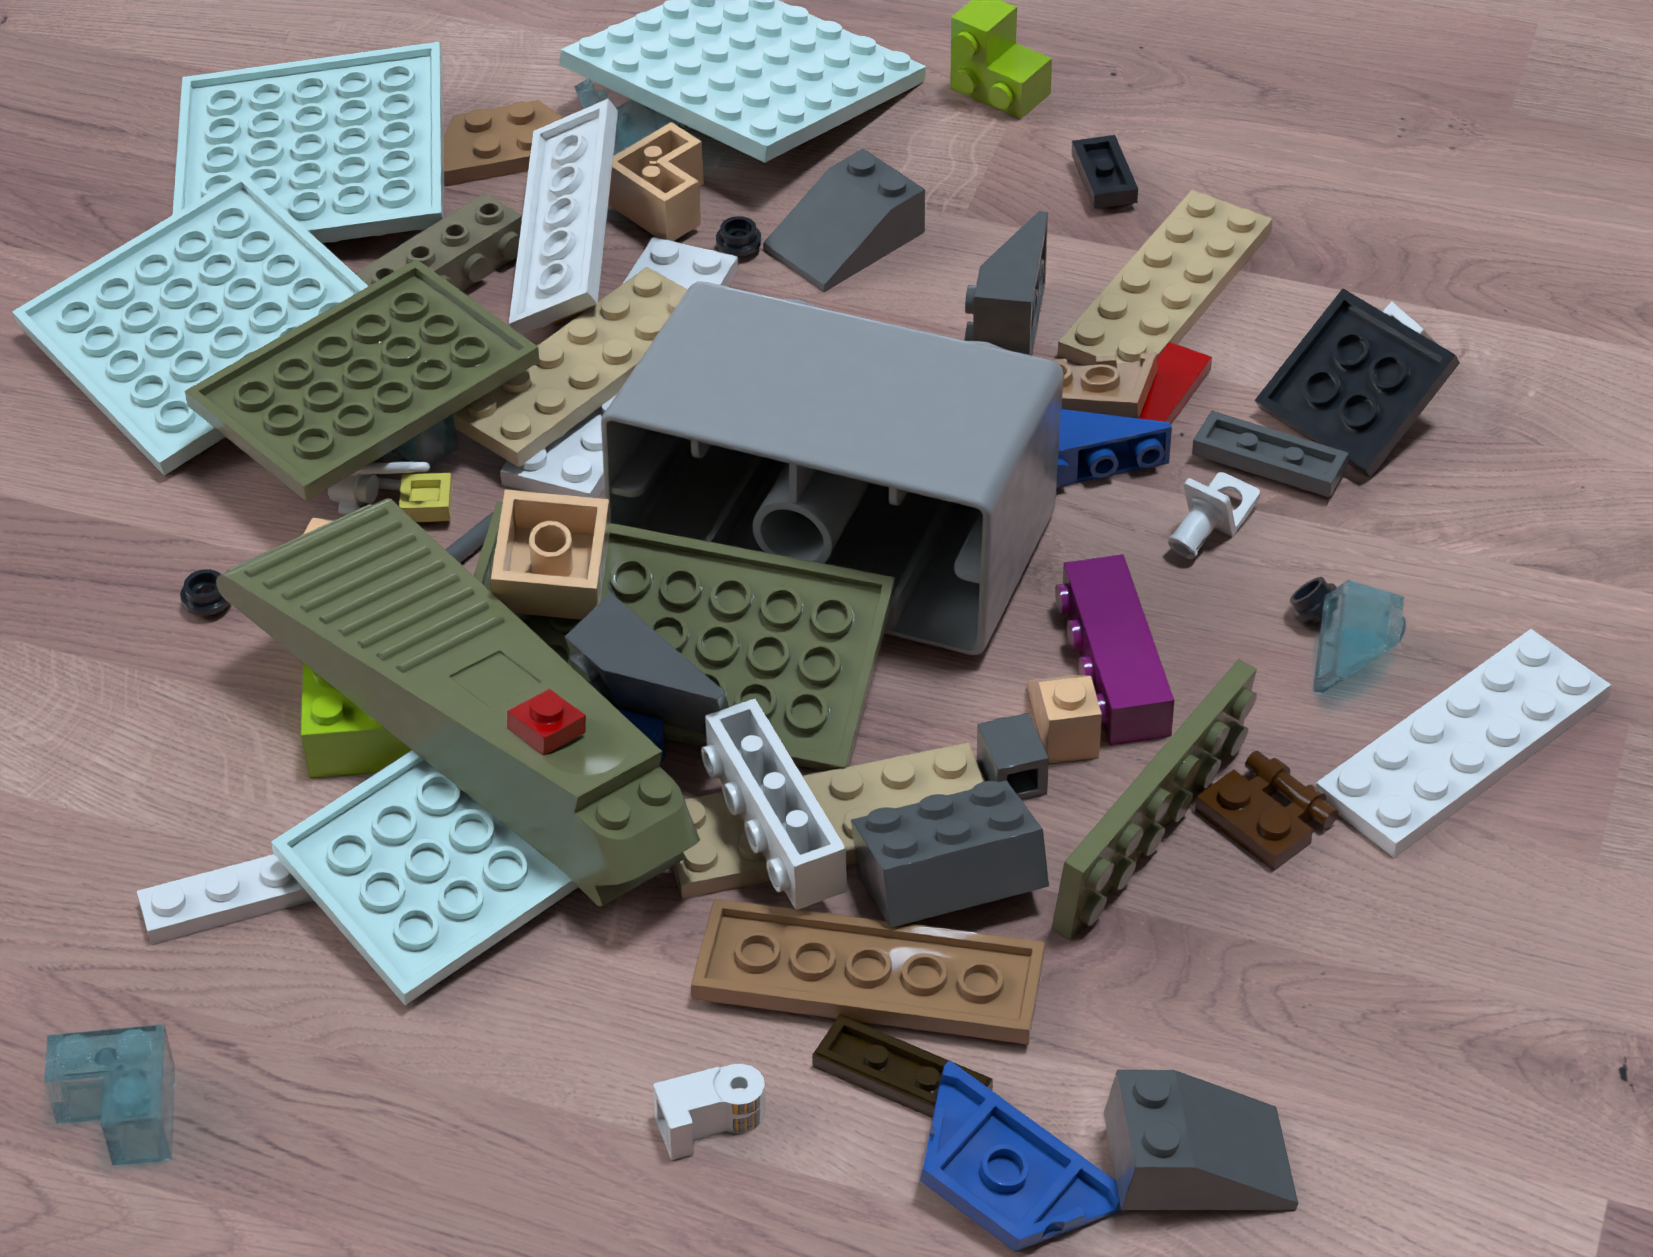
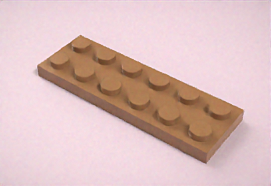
M714 899L691 982L692 999L836 1019L840 1014L858 1022L1029 1045L1045 955V942L913 924H903L891 928L887 921Z

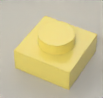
M451 473L402 474L399 507L415 522L450 521L453 492Z

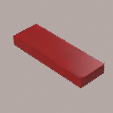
M1169 342L1157 357L1158 370L1139 419L1169 422L1171 424L1211 370L1212 356Z

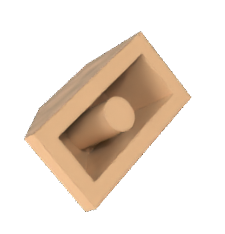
M1071 675L1027 681V689L1041 742L1049 757V764L1099 758L1102 714L1091 676Z

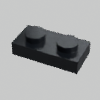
M1116 135L1072 141L1071 155L1094 209L1114 208L1120 205L1138 203V187Z

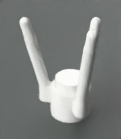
M427 462L370 463L328 488V496L333 502L340 503L338 512L347 515L360 509L365 503H373L379 488L400 491L401 480L380 478L374 474L427 472L430 469V465Z

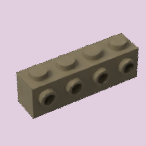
M485 192L355 274L370 286L417 259L463 292L517 257L522 215Z

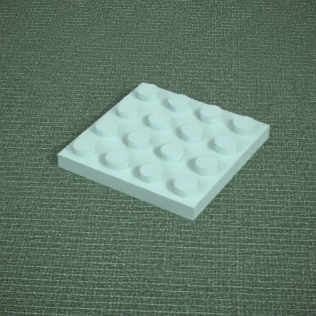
M413 750L271 841L273 854L404 1005L416 999L578 888L561 869Z

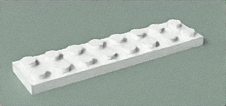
M653 237L623 284L644 268L649 267L686 289L697 281L728 287L738 272V257ZM615 396L520 467L507 460L500 471L502 485L526 492L598 498L604 489L601 419Z

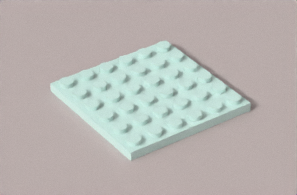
M669 0L664 2L663 5L647 12L639 13L620 24L611 25L608 29L595 35L582 38L579 42L561 49L560 66L764 163L923 83L926 72L925 65L911 60L910 56L906 53L891 51L876 44V41L870 37L857 36L842 29V26L836 22L824 21L808 14L805 8L790 6L779 0Z
M440 42L182 77L172 215L240 174L245 173L321 243L382 236L413 230H426L445 218L443 54Z
M242 173L12 311L17 325L150 462L163 475H166L226 437L187 406L185 390L367 288L368 285L250 177Z

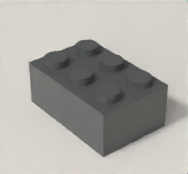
M985 781L975 785L970 790L950 795L934 794L923 798L919 803L899 808H878L871 811L867 816L851 819L858 877L891 928L1049 887L1043 828L1007 781Z

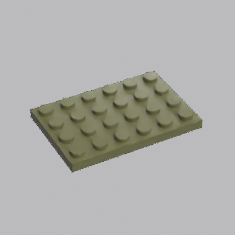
M416 259L184 392L188 407L307 502L539 363L538 346Z

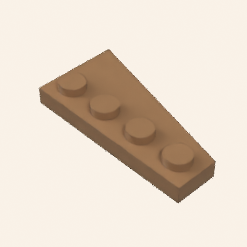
M1157 352L1140 353V362L1117 363L1116 355L1097 356L1096 365L1070 367L1067 359L1053 360L1062 367L1064 374L1062 409L1138 419L1158 370Z

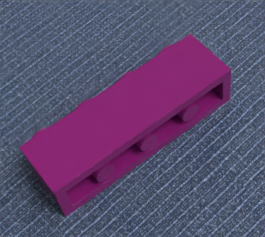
M1124 554L1064 562L1063 584L1055 586L1056 604L1060 615H1068V642L1071 650H1079L1081 655L1079 657L1080 675H1087L1092 678L1102 714L1101 725L1104 726L1109 744L1116 745L1172 736L1174 698Z

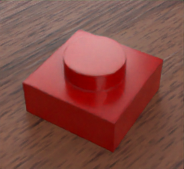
M548 689L508 710L507 729L544 756L586 733V715L554 691Z

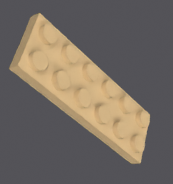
M1191 190L1058 341V356L1082 366L1096 365L1097 356L1116 355L1117 363L1140 362V353L1157 352L1158 357L1169 342L1178 344L1268 238L1272 230V219L1249 209L1213 198L1208 194Z
M649 267L644 268L601 299L598 304L590 307L538 345L539 363L448 416L449 425L517 467H520L620 391L688 289Z
M969 742L849 766L844 769L839 768L802 776L846 848V865L856 863L851 819L867 816L871 811L878 808H899L919 803L923 798L934 794L950 795L970 790L975 785L984 782ZM723 792L685 799L700 841L684 851L686 859L672 866L682 899L771 881L765 856L762 852L754 853L751 849L745 833V822L740 814H731L725 802Z

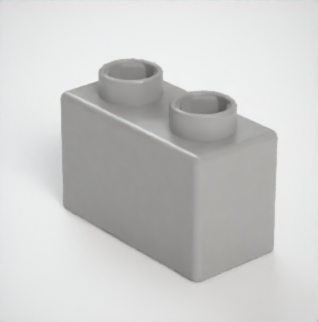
M697 281L688 288L602 416L605 499H609L610 523L895 577L896 589L885 634L969 655L980 654L985 650L1055 508L1064 379L1063 369L1053 360L1006 350L988 342L965 341L820 308L799 299H781L714 283Z

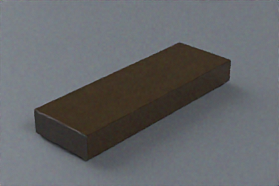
M840 1014L812 1054L814 1068L930 1118H933L943 1068L949 1061ZM954 1063L993 1091L992 1078Z

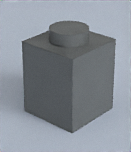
M1029 713L979 723L977 726V762L985 780L1007 781L1021 800L1047 794L1049 757Z

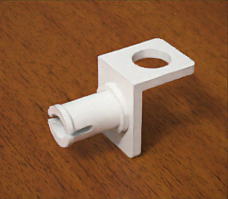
M1219 472L1209 486L1187 478L1183 486L1189 512L1174 534L1169 537V546L1182 557L1194 559L1213 529L1233 537L1261 496L1260 490L1224 472ZM1232 490L1239 493L1242 497L1241 505L1232 511L1230 498L1221 492Z

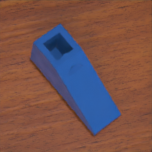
M1061 409L1056 487L1168 464L1172 433L1171 424L1162 421Z

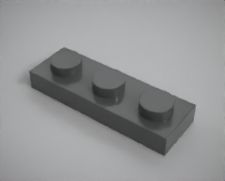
M1212 410L1193 439L1192 455L1329 498L1347 468L1349 457L1348 452Z

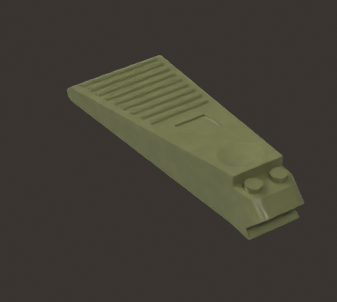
M386 498L373 505L369 504L234 566L226 570V573L217 577L218 590L227 602L561 869L598 906L606 905L686 859L684 851L700 841L679 786L659 767L662 751L391 499ZM551 689L586 715V733L543 756L507 729V711Z

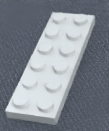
M609 99L533 131L509 325L521 335L534 329L545 327L551 322L576 312L585 311L589 307L598 304L618 110Z
M1530 629L1316 782V788L1326 795V802L1339 811L1338 816L1395 858L1608 700L1611 684Z

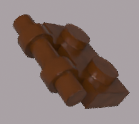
M1257 750L1252 752L1245 762V767L1255 774L1256 777L1249 781L1233 769L1196 796L1195 811L1271 870L1275 871L1311 844L1313 829L1306 824L1313 818L1322 826L1328 828L1337 819L1339 811L1326 802V795L1314 785H1303L1290 775L1291 771L1287 765L1277 758L1269 759ZM1279 792L1292 803L1285 808L1270 796Z

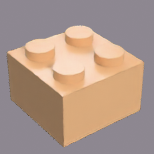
M505 490L491 574L492 594L513 613L580 620L585 618L601 602L610 536L609 499Z

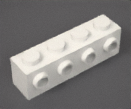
M756 699L705 715L707 746L701 748L704 766L711 778L719 777L723 784L724 799L731 814H740L744 820L745 833L751 849L754 853L762 852L765 856L768 874L777 892L785 891L795 910L847 892L846 848Z

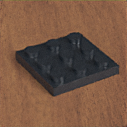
M1342 288L1254 401L1261 410L1309 440L1348 452V464L1371 478L1460 362L1454 353Z

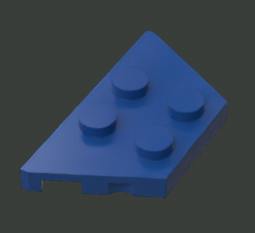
M949 1060L944 1065L920 1182L1015 1252L1123 1211L1120 1206L1116 1180Z

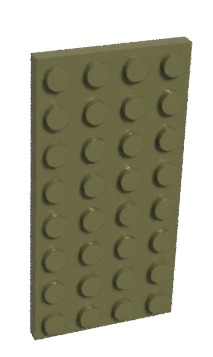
M496 502L474 572V577L491 593V574L502 502ZM610 523L601 601L612 593L725 692L729 707L756 699L795 765L822 771L844 769L850 766L896 589L895 577ZM514 613L570 665L568 660L572 655L565 636L581 621L580 619ZM663 724L664 739L703 747L707 746L706 735Z

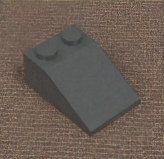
M861 149L833 165L824 173L763 242V250L820 290L826 292L925 232V189L867 150Z
M1038 211L980 266L976 285H968L965 313L973 314V322H967L965 341L988 342L1006 350L1033 355L1046 285L1048 212Z
M612 593L607 595L565 636L572 655L568 660L572 668L616 709L661 719L663 724L706 735L705 715L729 708L726 694L718 685Z
M1176 1070L1116 1071L1104 1109V1118L1121 1210H1296L1298 1199L1276 1106Z

